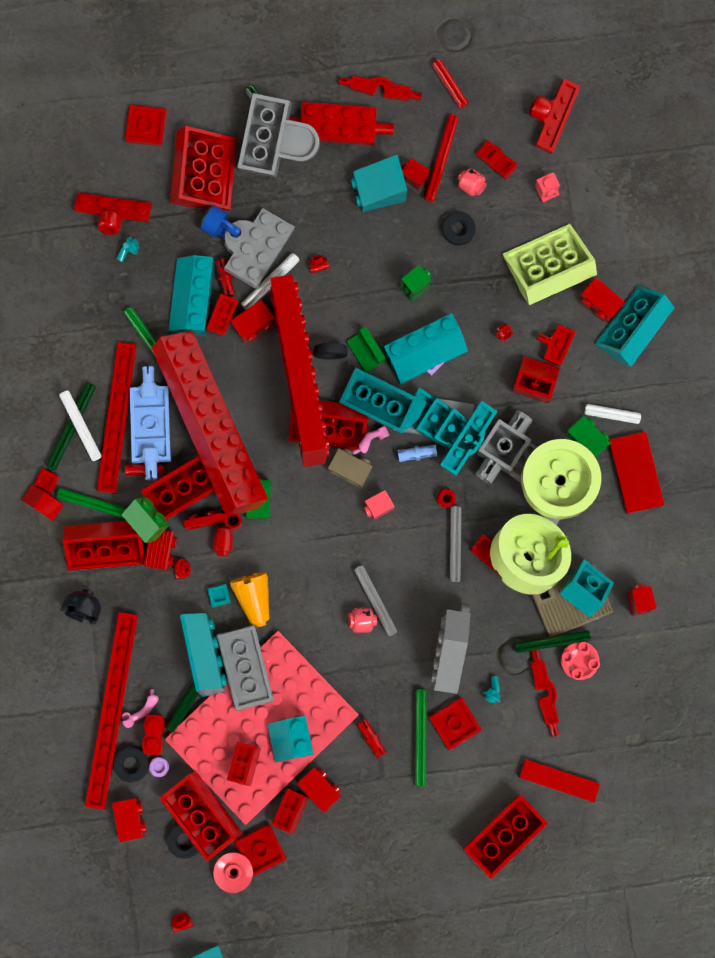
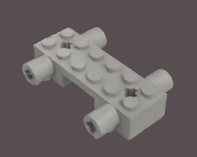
M516 411L508 424L500 419L497 421L478 450L477 455L485 459L475 473L478 478L488 484H492L500 470L521 483L523 467L531 453L537 448V446L530 443L531 439L524 435L532 423V419L523 412ZM504 444H506V445H507V449H509V450H506V449H505V450L503 451V450H501L500 448H501V446H503ZM556 476L555 483L559 486L564 485V476ZM545 517L556 525L560 521L559 519Z

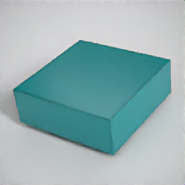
M227 584L208 588L212 608L231 603Z

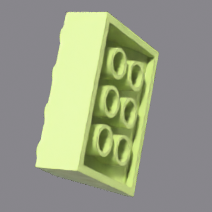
M571 224L503 253V257L519 290L529 305L597 275L595 259Z

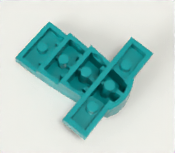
M419 387L414 396L427 403L419 419L410 428L449 449L439 466L457 476L468 457L475 454L484 440L485 430L498 411L480 401L468 420L457 410L450 408L437 397L434 398Z

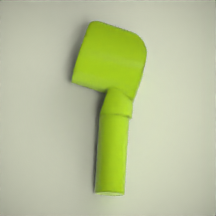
M556 536L555 546L547 556L548 559L551 560L560 547H568L569 541L566 540L567 536Z

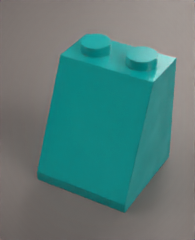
M398 155L353 172L351 184L353 190L357 189L356 203L358 207L362 208V212L406 202L407 188Z

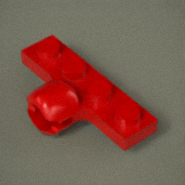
M563 79L554 100H549L541 95L534 99L529 114L543 123L535 147L550 154L554 152L581 86Z
M78 192L74 209L75 212L98 215L99 231L105 235H116L120 231L123 220L149 223L152 203Z

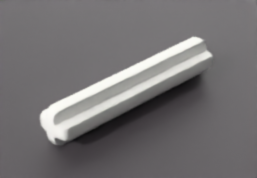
M592 404L585 406L586 415L639 424L641 420V414L637 412Z

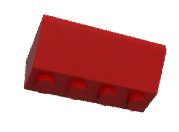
M321 401L322 419L325 420V434L329 439V446L352 450L358 449L359 443L367 431L368 416L342 403ZM291 408L288 441L298 442Z
M198 456L142 489L141 492L144 497L152 501L156 510L168 520L212 494L215 490L201 458Z
M127 521L64 526L63 544L68 571L144 564V541Z
M197 771L187 775L159 798L206 861H209L243 834Z

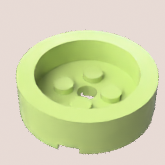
M556 439L543 443L531 453L523 467L521 484L524 497L536 512L545 517L559 520L575 517L584 512L599 493L601 486L599 464L594 455L578 442ZM556 476H564L565 484L562 486L555 483Z
M522 514L510 519L495 535L491 543L490 558L494 570L498 571L503 578L502 581L507 586L524 594H541L551 589L567 573L571 563L570 545L567 548L560 547L551 560L548 559L547 556L555 546L556 536H565L556 524L545 517L535 514ZM528 552V554L531 556V559L533 560H526V558L524 557V553Z

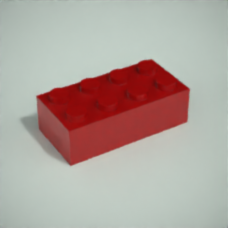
M518 794L462 849L492 879L548 823L521 794Z

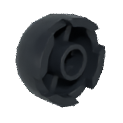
M83 589L82 591H74L67 595L60 611L65 610L67 617L82 623L83 619L89 620L90 624H96L101 606L98 599L93 596L94 593L92 591Z

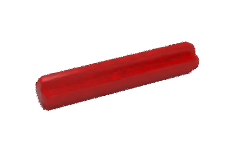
M438 59L433 62V68L460 109L466 107L468 101L443 61Z

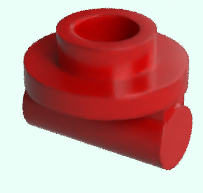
M315 255L309 261L312 274L330 268L325 256Z
M185 559L174 560L176 580L187 578L191 573L189 562Z
M187 913L177 914L171 921L174 933L194 927L192 919Z

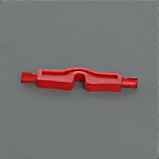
M352 76V79L340 77L339 85L350 86L351 91L361 92L370 96L376 94L378 87H383V97L385 99L408 102L409 98L421 101L422 93L411 91V87L393 84V82L383 77L371 79Z
M539 650L531 651L534 662L531 664L535 689L537 691L545 689L549 693L547 697L540 698L538 703L545 725H549L551 737L558 736L559 732L556 723H559V718L555 706L557 699L556 688L552 681L549 680L544 661H541Z

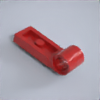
M217 511L208 512L204 517H199V515L187 517L188 520L184 521L186 531L225 523L226 527L232 531H237L242 526V518L239 514L226 517L225 513H218ZM237 517L239 519L238 524L230 526L228 524L229 518Z

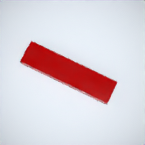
M527 759L524 761L519 777L595 803L600 787L599 783Z

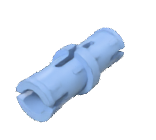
M436 444L422 447L417 445L415 448L398 450L399 462L416 459L420 461L422 458L437 457Z

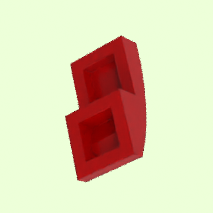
M489 140L476 153L487 166L505 180L518 167L515 161L503 154L502 149Z

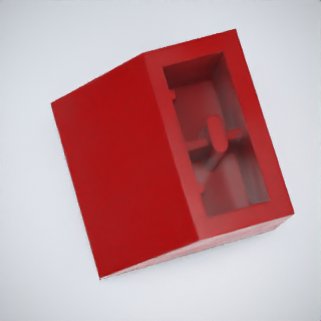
M524 356L512 392L549 404L560 368Z

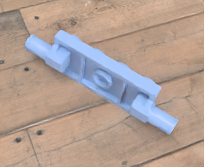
M146 366L142 367L143 383L141 386L130 388L132 463H145V480H151V472L153 480H157V463L171 462L169 387L156 385L154 383V367L149 366L148 374Z

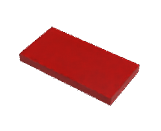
M641 432L610 439L609 446L626 514L664 506L647 433Z

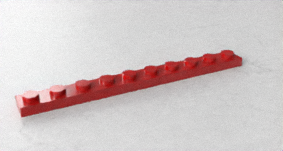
M118 613L85 807L106 809L138 615Z

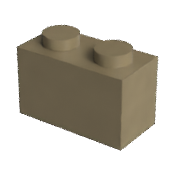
M338 449L328 467V472L362 489L372 471L373 466L370 465L371 462L363 457L360 459L354 457L353 452L348 449Z

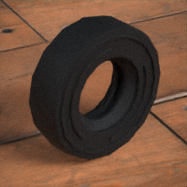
M454 212L445 218L442 224V233L449 243L461 246L467 244L474 237L476 225L469 214ZM456 222L463 223L466 226L465 233L462 235L454 234L452 232V225Z
M322 343L314 346L313 354L318 359H341L347 356L348 348L341 343Z
M125 748L115 757L114 771L123 781L129 783L137 782L144 778L148 772V757L139 748ZM129 757H134L139 762L138 769L132 773L124 768V762Z
M178 824L168 834V848L178 858H191L199 851L193 843L186 849L178 845L177 839L179 835L185 833Z

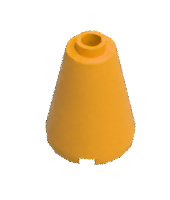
M267 572L255 573L252 576H243L230 581L231 588L250 624L255 625V627L266 625V621L269 620Z

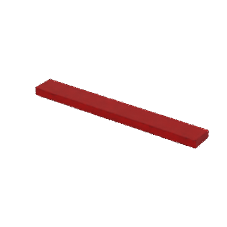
M117 343L97 492L117 494L137 344Z

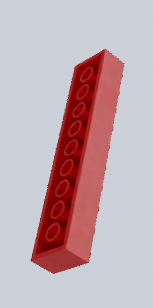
M293 275L270 278V295L302 465L307 467L326 464V457L329 456L330 449L329 439L325 434L326 424L325 420L322 419L323 410L321 401L319 402L318 384H315L316 373L311 362L312 352L308 347V332H305L306 322L301 310L302 301L298 295V281L294 282Z
M193 331L160 337L152 347L153 353L226 517L259 509L268 500V497Z

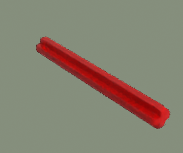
M450 114L425 195V200L428 202H434L458 123L459 117L457 115Z

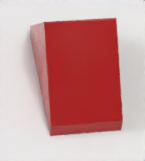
M34 485L30 486L21 500L52 521L55 520L64 506Z

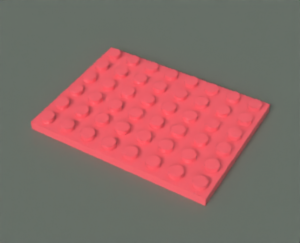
M279 631L260 647L274 698L273 702L236 711L227 679L226 692L210 695L177 727L175 732H172L165 739L194 771H197L204 782L245 825L359 716ZM306 715L314 755L275 763L268 724ZM237 742L261 748L251 786L227 780Z

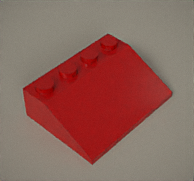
M184 126L178 130L176 134L170 203L209 209L215 205L222 210L229 211L231 208L237 138L190 126Z

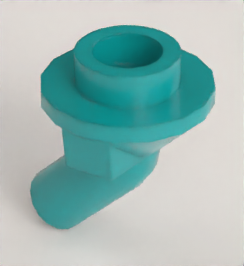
M128 237L116 259L123 262L128 252L136 255L139 249L137 240Z
M497 676L490 678L492 689L489 688L488 691L483 693L486 695L484 699L493 705L496 702L499 704L501 702L499 680Z

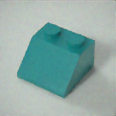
M584 559L567 579L559 594L590 618L604 605L614 582Z
M306 715L268 724L275 763L314 755Z

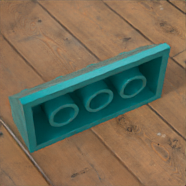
M193 255L177 258L168 332L183 333L193 331L194 335L206 336L215 265L213 257Z
M638 285L595 345L616 361L631 367L675 307L665 294Z
M452 313L384 346V354L400 385L426 373L429 369L432 370L443 362L446 363L468 352L462 332Z
M355 368L339 401L402 434L419 419L427 403L358 368Z
M206 613L180 615L196 691L202 697L226 692L227 679L225 674L221 672L223 661L216 649L219 648L217 636L214 637L213 629H215L213 618H210Z

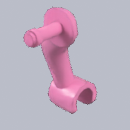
M386 426L366 433L359 443V448L353 450V454H357L360 451L366 453L373 438L378 437L379 440L390 436Z
M150 689L151 696L147 698L145 706L140 711L132 715L128 712L122 714L124 720L122 723L126 728L132 727L134 721L147 716L159 700L158 696L154 695V689Z

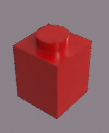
M413 158L409 162L405 161L401 167L404 181L420 190L429 177L430 170Z

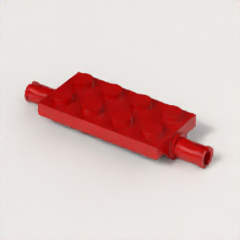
M302 102V114L300 117L289 116L291 121L312 126L316 130L320 142L374 145L377 134L394 136V123H378L376 121L377 107Z

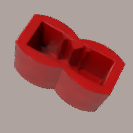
M147 715L145 719L144 730L146 735L142 743L145 755L160 756L163 752L164 739L162 735L165 732L166 726L164 716Z

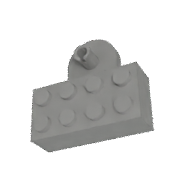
M253 93L238 169L277 178L280 159L298 162L312 159L320 147L319 136L312 126L289 120L292 106L289 100Z
M462 604L460 611L447 610L446 615L441 619L440 629L443 630H439V643L436 645V656H434V670L431 682H435L434 691L458 694L468 645L471 613H469L470 605Z

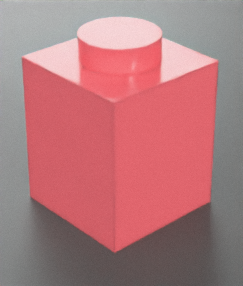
M386 490L366 500V506L363 508L367 516H372L375 520L394 510L395 506Z

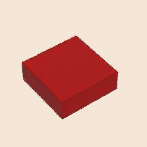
M42 468L34 486L52 494L60 476Z

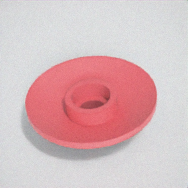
M239 853L223 855L214 867L215 882L222 890L229 893L243 891L249 886L253 878L251 862ZM235 868L238 874L236 876L231 875V869Z

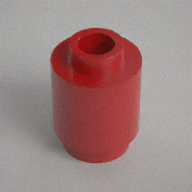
M217 528L216 533H214L213 552H216V556L228 557V554L232 553V530Z

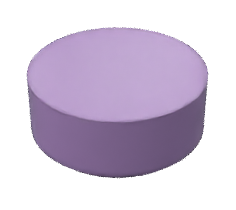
M154 758L150 762L149 770L153 776L163 777L169 771V763L164 758Z

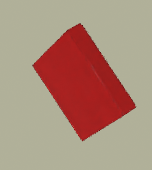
M130 105L125 142L162 146L167 109Z
M462 697L428 717L449 751L482 731Z
M270 823L234 841L240 854L244 855L251 862L253 877L287 860Z

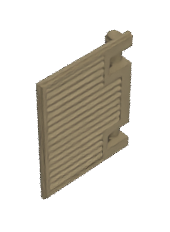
M571 574L564 576L551 589L547 590L550 597L542 600L540 594L532 595L549 637L558 636L613 613L614 611L608 596L604 605L589 618L559 594Z

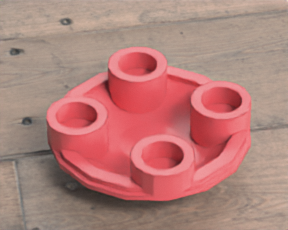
M587 642L569 644L561 655L563 671L575 680L590 678L600 666L597 650Z

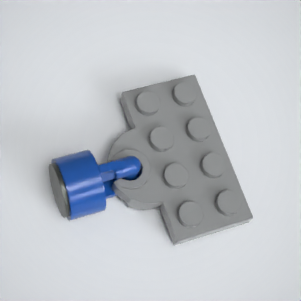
M215 205L211 206L201 221V230L214 238L219 235L225 239V247L232 256L224 267V271L257 289L295 227L262 208L253 223L247 220L229 223L227 221L229 213Z

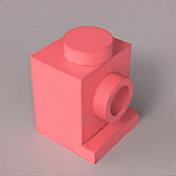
M554 172L536 180L535 189L542 203L560 195L558 192L560 184Z

